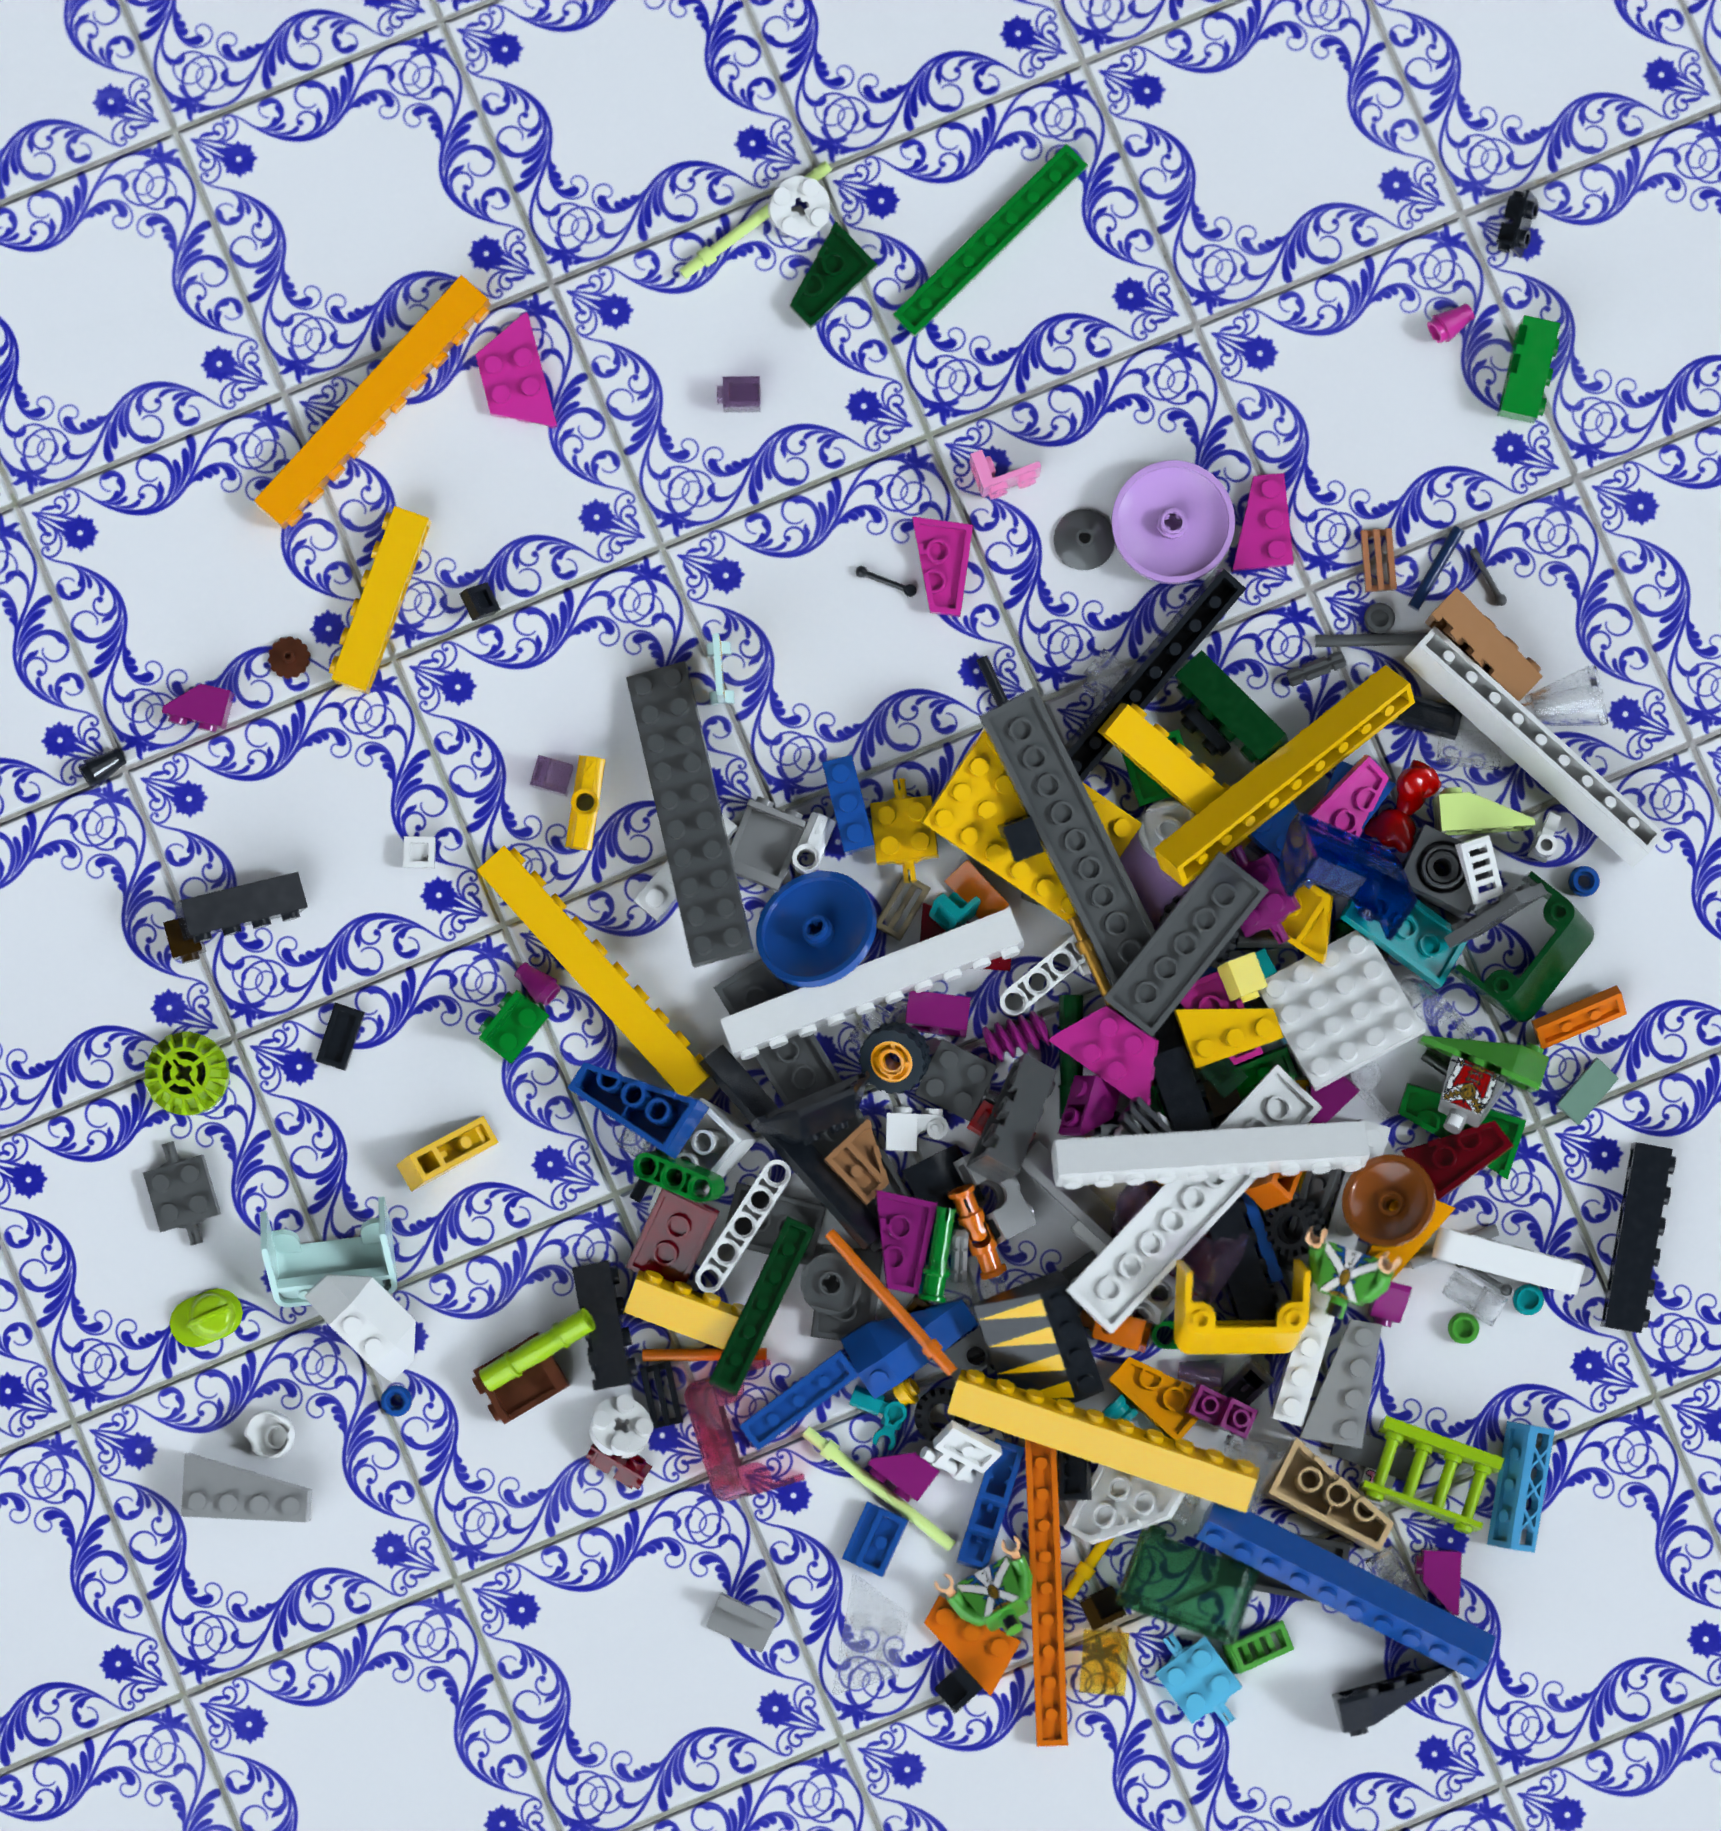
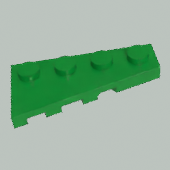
M1407 1082L1398 1113L1439 1138L1453 1135V1133L1448 1132L1443 1127L1447 1115L1438 1111L1442 1093ZM1491 1109L1480 1125L1495 1120L1514 1147L1487 1167L1508 1180L1526 1119ZM1465 1123L1462 1128V1131L1472 1128L1473 1126Z

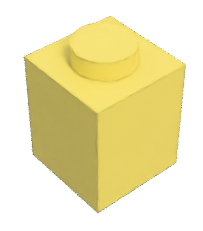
M1255 952L1233 959L1217 967L1230 1002L1241 998L1242 1003H1246L1260 997L1258 991L1268 987Z

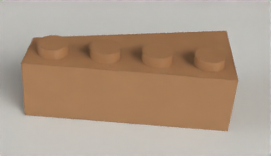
M1457 587L1425 621L1431 629L1434 626L1437 627L1517 701H1520L1543 677L1539 673L1541 670L1539 665L1531 658H1525L1518 651L1519 648L1515 642L1509 637L1504 636L1496 628V625L1487 616L1483 615Z

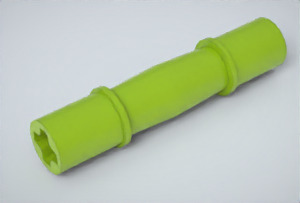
M582 1308L562 1321L552 1324L551 1329L530 1339L513 1352L508 1351L504 1353V1356L479 1370L483 1384L489 1391H494L512 1379L522 1376L523 1371L544 1361L561 1348H569L572 1343L594 1331L596 1326L593 1318L586 1309Z

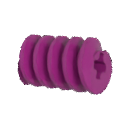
M1033 1010L1029 1012V1021L1021 1014L1017 1016V1025L1010 1018L1006 1019V1029H1003L998 1022L994 1024V1033H991L987 1027L982 1028V1034L992 1063L994 1055H996L1000 1062H1003L1006 1051L1012 1058H1015L1017 1047L1024 1054H1027L1029 1043L1038 1050L1040 1049L1041 1039H1043L1047 1046L1051 1045L1049 1041L1050 1036L1042 1014L1041 1017H1038Z

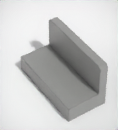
M721 1592L706 1626L749 1648L762 1652L778 1619Z

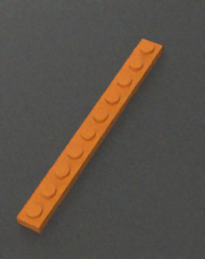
M1025 1439L1029 1564L1033 1575L1031 1615L1037 1747L1068 1746L1057 1450Z

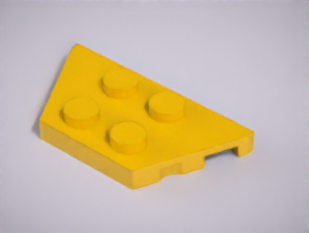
M1279 864L1301 906L1300 909L1288 915L1282 922L1290 938L1287 942L1317 962L1324 964L1327 957L1334 896L1316 884L1308 889Z

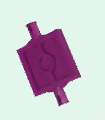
M1242 846L1232 849L1229 852L1236 864L1269 889L1267 894L1240 926L1245 937H1250L1261 930L1271 929L1278 945L1288 941L1290 938L1282 922L1288 915L1300 909L1301 906L1273 853H1269L1256 861L1249 862Z

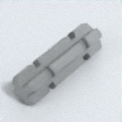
M955 1229L952 1232L950 1280L953 1283H964L967 1280L969 1233L965 1229Z

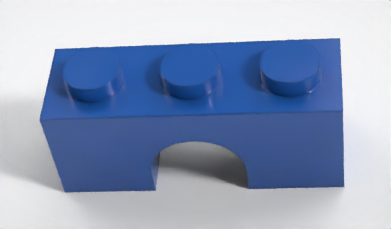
M852 755L822 762L844 854L848 855L875 848Z

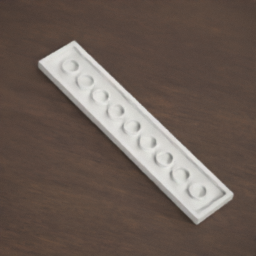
M1277 1064L1215 1130L1304 1125L1321 1110L1322 1106ZM1238 1175L1236 1178L1229 1180L1220 1179V1177H1207L1205 1180L1197 1182L1190 1181L1189 1179H1176L1174 1182L1165 1183L1066 1289L1067 1293L1108 1333L1112 1334L1175 1267L1177 1260H1181L1256 1178L1251 1177V1175Z

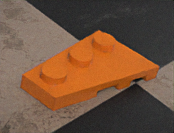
M939 1595L924 1621L925 1625L991 1696L1021 1640L1006 1635L1005 1631L1001 1629L990 1631L985 1625L977 1627L961 1619L946 1598Z

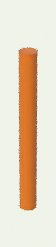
M720 1348L642 1349V1361H719L723 1350ZM759 1348L754 1360H767V1348Z

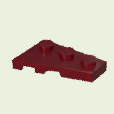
M1494 1120L1479 1127L1463 1130L1460 1134L1438 1138L1401 1151L1405 1157L1415 1161L1426 1171L1433 1183L1435 1198L1440 1201L1513 1148L1514 1145Z

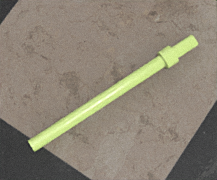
M824 161L806 174L805 177L819 181L830 173L832 169ZM768 204L710 247L706 245L699 250L697 257L679 269L682 276L688 279L702 267H709L717 261L716 257L767 220L770 217Z
M810 1426L801 1435L820 1450L819 1454L828 1461L832 1459L944 1549L949 1551L956 1543L955 1540L840 1451V1446L833 1440H826Z

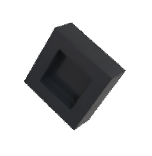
M488 582L467 588L459 593L472 621L494 615L501 610Z

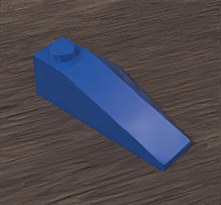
M962 1298L909 1313L932 1340L935 1338L942 1345V1351H945L979 1326L978 1321ZM896 1317L866 1322L841 1338V1342L856 1372L874 1399L897 1386L931 1361L921 1351L923 1349L922 1346Z

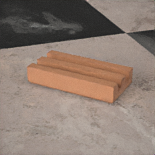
M1392 528L1383 530L1373 529L1370 531L1361 530L1365 593L1396 590ZM1385 536L1389 584H1384L1380 537ZM1369 537L1374 539L1377 585H1372Z

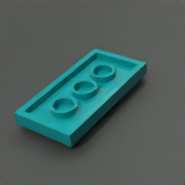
M1374 866L1367 869L1339 917L1435 989L1443 986L1467 942L1449 948L1444 937L1453 932L1452 925Z

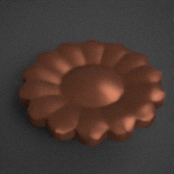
M291 636L287 639L280 638L279 642L273 643V648L268 652L270 655L268 663L271 664L272 671L276 672L279 677L284 676L286 679L291 677L297 678L300 673H305L306 667L310 664L309 658L311 655L307 651L308 647L306 644H302L300 639H294Z

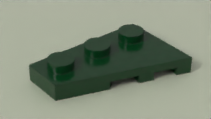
M836 221L790 303V308L810 329L877 268L875 261Z

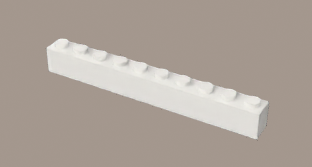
M1434 626L1403 660L1632 868L1665 835L1663 831L1437 627Z
M1007 908L859 965L848 975L833 983L819 987H802L722 1018L720 1022L735 1059L741 1057L742 1060H747L759 1054L758 1050L770 1046L771 1049H776L786 1045L788 1039L799 1035L800 1038L810 1036L817 1032V1027L827 1023L829 1027L839 1025L846 1021V1016L857 1012L858 1015H864L875 1010L874 1005L884 1001L887 1004H892L904 998L903 994L915 990L916 993H921L933 987L934 982L944 979L945 982L955 980L962 976V971L973 968L974 971L984 969L991 965V960L1002 956L1003 959L1012 958L1020 954L1019 949L1024 948V941L1011 908Z
M1364 1119L1357 1120L1365 1122L1370 1154L1368 1160L1383 1155L1391 1128ZM1342 1171L1339 1181L1341 1186L1335 1194L1330 1211L1331 1217L1327 1221L1325 1228L1328 1234L1324 1245L1326 1241H1330L1352 1250L1356 1248L1358 1236L1348 1226L1342 1209L1344 1187L1353 1172ZM1312 1275L1310 1279L1309 1320L1297 1346L1291 1352H1288L1269 1416L1270 1418L1300 1427L1304 1423L1335 1318L1325 1314L1331 1295L1318 1291V1286L1313 1282Z
M1364 1121L1054 1140L1051 1150L1055 1187L1064 1186L1066 1189H1077L1083 1185L1095 1184L1097 1187H1109L1114 1183L1124 1182L1128 1185H1140L1145 1181L1156 1180L1163 1184L1174 1182L1176 1179H1189L1190 1181L1197 1182L1205 1180L1207 1177H1220V1179L1229 1180L1236 1178L1238 1175H1251V1177L1260 1178L1267 1176L1269 1173H1281L1285 1176L1298 1174L1300 1171H1312L1315 1174H1323L1332 1169L1354 1172L1364 1168L1370 1156Z

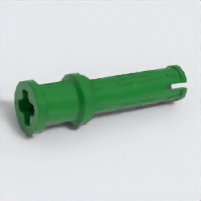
M937 1207L929 1264L923 1268V1273L925 1274L923 1292L919 1294L918 1299L946 1303L944 1290L946 1278L950 1277L947 1261L956 1209Z

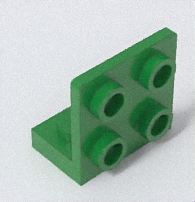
M518 990L513 994L508 992L498 1004V1007L501 1008L494 1018L489 1016L478 1029L482 1033L478 1039L511 1064L514 1063L550 1017V1015Z

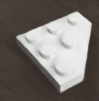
M1099 1464L1091 1478L1092 1500L1078 1501L1064 1529L1093 1545L1172 1519L1186 1493Z

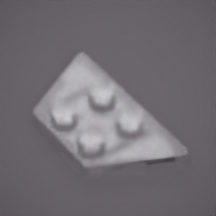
M853 1574L832 1690L834 1695L898 1677L909 1613L856 1574Z

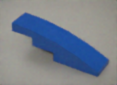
M995 1438L994 1442L1001 1445L1002 1455L984 1472L956 1561L958 1564L977 1570H982L989 1565L1025 1447Z

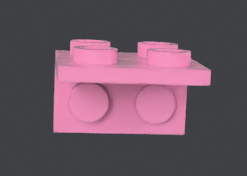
M983 450L970 454L969 465L982 498L987 496L991 500L999 498L1008 493V488L1018 485L1019 489L1026 488L1035 484V479L1040 476L1041 464L1038 461L995 477L996 469L991 456L985 457Z

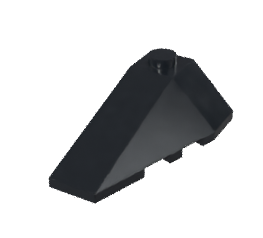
M1441 1664L1331 1694L1341 1731L1343 1733L1349 1732L1350 1737L1369 1732L1367 1727L1377 1724L1455 1671Z

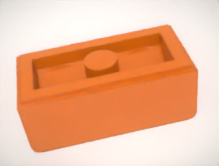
M968 859L944 881L953 892L957 893L967 903L976 896L981 899L976 912L978 919L1002 911L1009 906V903Z

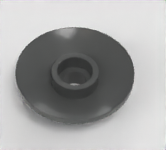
M1088 509L1076 510L1064 516L1058 523L1054 533V547L1057 555L1067 566L1077 570H1092L1103 565L1111 556L1115 545L1110 522L1102 514ZM1087 533L1090 535L1091 540L1088 543H1082L1079 540V535Z

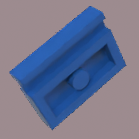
M867 1501L841 1559L883 1578L909 1520Z

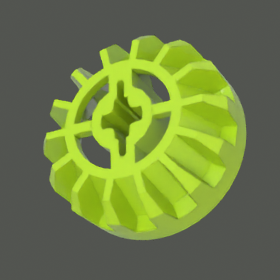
M185 1031L170 1034L153 1046L152 1052L144 1064V1083L152 1100L164 1110L177 1115L193 1116L210 1110L222 1099L229 1084L230 1069L226 1055L213 1040L198 1033ZM182 1051L192 1052L199 1058L193 1062L183 1059L176 1053ZM166 1061H168L172 1066L170 1070L172 1080L165 1084L163 1068ZM202 1062L204 1063L206 1072L203 1084L200 1081L202 1077V1070L199 1066V1064ZM179 1065L188 1069L192 1068L189 1074L193 1082L184 1078L180 1079L183 1073ZM176 1084L189 1088L192 1093L185 1095L177 1094L169 1088Z

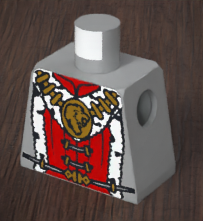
M1452 1055L1438 1106V1111L1447 1115L1443 1127L1453 1134H1460L1465 1123L1473 1127H1479L1502 1095L1507 1077Z

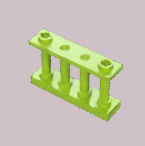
M1386 1415L1381 1420L1378 1432L1385 1434L1386 1443L1373 1482L1364 1480L1358 1490L1366 1492L1365 1497L1370 1500L1383 1502V1499L1454 1524L1453 1529L1464 1534L1471 1535L1472 1531L1478 1532L1481 1530L1483 1523L1473 1519L1486 1477L1490 1476L1491 1473L1496 1474L1501 1470L1504 1458ZM1405 1441L1414 1444L1416 1452L1403 1491L1400 1493L1384 1486L1398 1444H1402ZM1433 1451L1444 1455L1443 1460H1445V1464L1432 1504L1414 1498L1427 1456L1428 1454L1431 1455ZM1463 1462L1472 1465V1470L1475 1473L1460 1515L1443 1507L1457 1465H1461Z

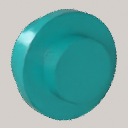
M1521 1285L1513 1294V1305L1523 1315L1536 1314L1543 1307V1293L1535 1285Z

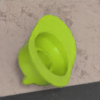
M219 1288L193 1296L178 1304L172 1312L170 1319L171 1333L179 1343L192 1348L205 1346L236 1331L240 1325L243 1315L241 1303L236 1295L228 1290Z

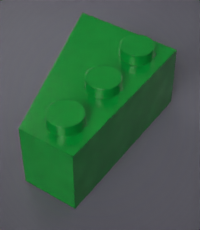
M1526 315L1523 316L1516 328L1497 416L1534 423L1538 415L1543 416L1547 398H1543L1545 386L1549 387L1552 379L1553 368H1550L1552 356L1556 357L1560 339H1557L1561 323Z

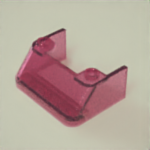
M771 1359L753 1363L749 1371L772 1365ZM710 1377L694 1381L688 1385L684 1394L685 1402L710 1487L717 1499L732 1501L805 1480V1474L802 1472L773 1481L769 1469L764 1464L753 1462L741 1465L724 1405L734 1403L742 1397L744 1382L737 1397L708 1384Z

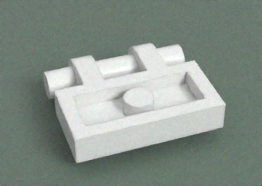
M953 1420L933 1439L934 1450L925 1446L920 1452V1457L928 1461L937 1470L942 1468L950 1472V1476L958 1481L965 1480L969 1483H972L976 1478V1472L972 1471L973 1469L983 1474L1002 1455L1001 1445Z

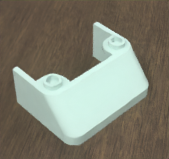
M378 1197L379 1218L369 1219L361 1225V1237L300 1244L299 1236L288 1229L272 1231L267 1211H260L261 1252L274 1301L278 1305L288 1308L311 1305L304 1296L326 1274L372 1276L389 1294L394 1293L397 1289V1271L392 1227L385 1197Z

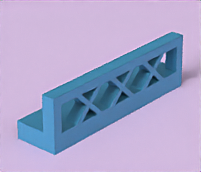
M1507 1421L1501 1455L1504 1461L1498 1473L1487 1545L1535 1553L1555 1429ZM1537 1433H1542L1541 1447L1537 1450L1535 1446ZM1535 1466L1537 1469L1536 1478L1532 1481L1530 1477L1531 1470ZM1530 1497L1532 1503L1530 1510L1527 1512L1525 1508L1526 1500ZM1524 1528L1527 1531L1525 1545L1519 1544L1521 1531Z

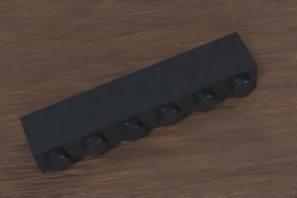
M1638 1142L1631 1143L1601 1327L1634 1333H1642V1328L1648 1327L1650 1310L1646 1309L1648 1297H1653L1655 1289V1279L1651 1278L1653 1266H1658L1661 1249L1656 1248L1658 1235L1663 1236L1666 1218L1661 1217L1663 1205H1668L1671 1195V1187H1667L1668 1175H1673L1676 1165V1157L1672 1156L1673 1149Z

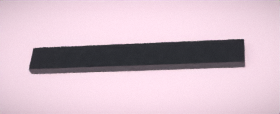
M723 1044L699 1063L750 1122L779 1108ZM759 1131L863 1250L880 1237L879 1220L823 1161L824 1158L812 1144L805 1146L802 1141L792 1145Z

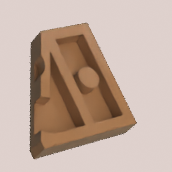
M866 1119L823 1160L865 1205L876 1197L875 1190L882 1191L889 1184L869 1119Z

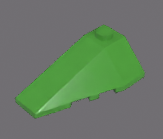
M1421 1036L1417 1042L1446 1056L1452 1057V1055H1455L1507 1077L1506 1082L1530 1093L1539 1090L1549 1061V1057L1543 1055V1048L1528 1042L1526 1046L1434 1036Z

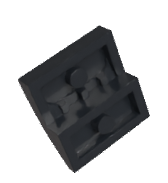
M958 1144L902 1171L916 1199L935 1202L937 1207L956 1209L953 1200H950L947 1194L951 1190L964 1185L953 1162L964 1157ZM974 1186L973 1194L978 1203L985 1198L979 1186ZM964 1199V1203H965V1205H966V1208H968V1205H967V1203H966V1200ZM937 1210L935 1212L933 1225L935 1224Z

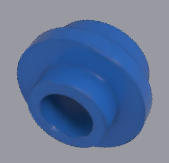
M1589 866L1575 868L1568 878L1570 890L1580 897L1594 894L1600 884L1597 872ZM1580 876L1588 878L1589 884L1587 887L1579 885L1578 879Z
M394 1385L383 1392L381 1406L391 1416H402L410 1410L412 1396L405 1387ZM394 1395L402 1397V1404L399 1407H395L391 1403Z

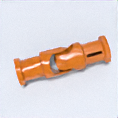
M966 1184L951 1190L947 1196L950 1200H953L959 1214L957 1217L959 1225L963 1226L969 1233L968 1247L971 1255L977 1258L982 1271L980 1273L981 1279H991L1001 1275L1007 1270L1006 1264L1000 1261L996 1251L997 1242L989 1224L984 1220L985 1212L983 1208L978 1206L973 1194L975 1190L974 1185ZM964 1199L966 1200V1203H967V1205H968V1208H966V1205H965V1203H964Z

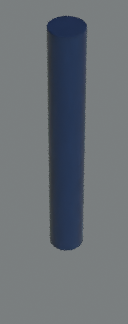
M1457 526L1452 528L1410 600L1409 607L1419 611L1463 536L1464 530Z

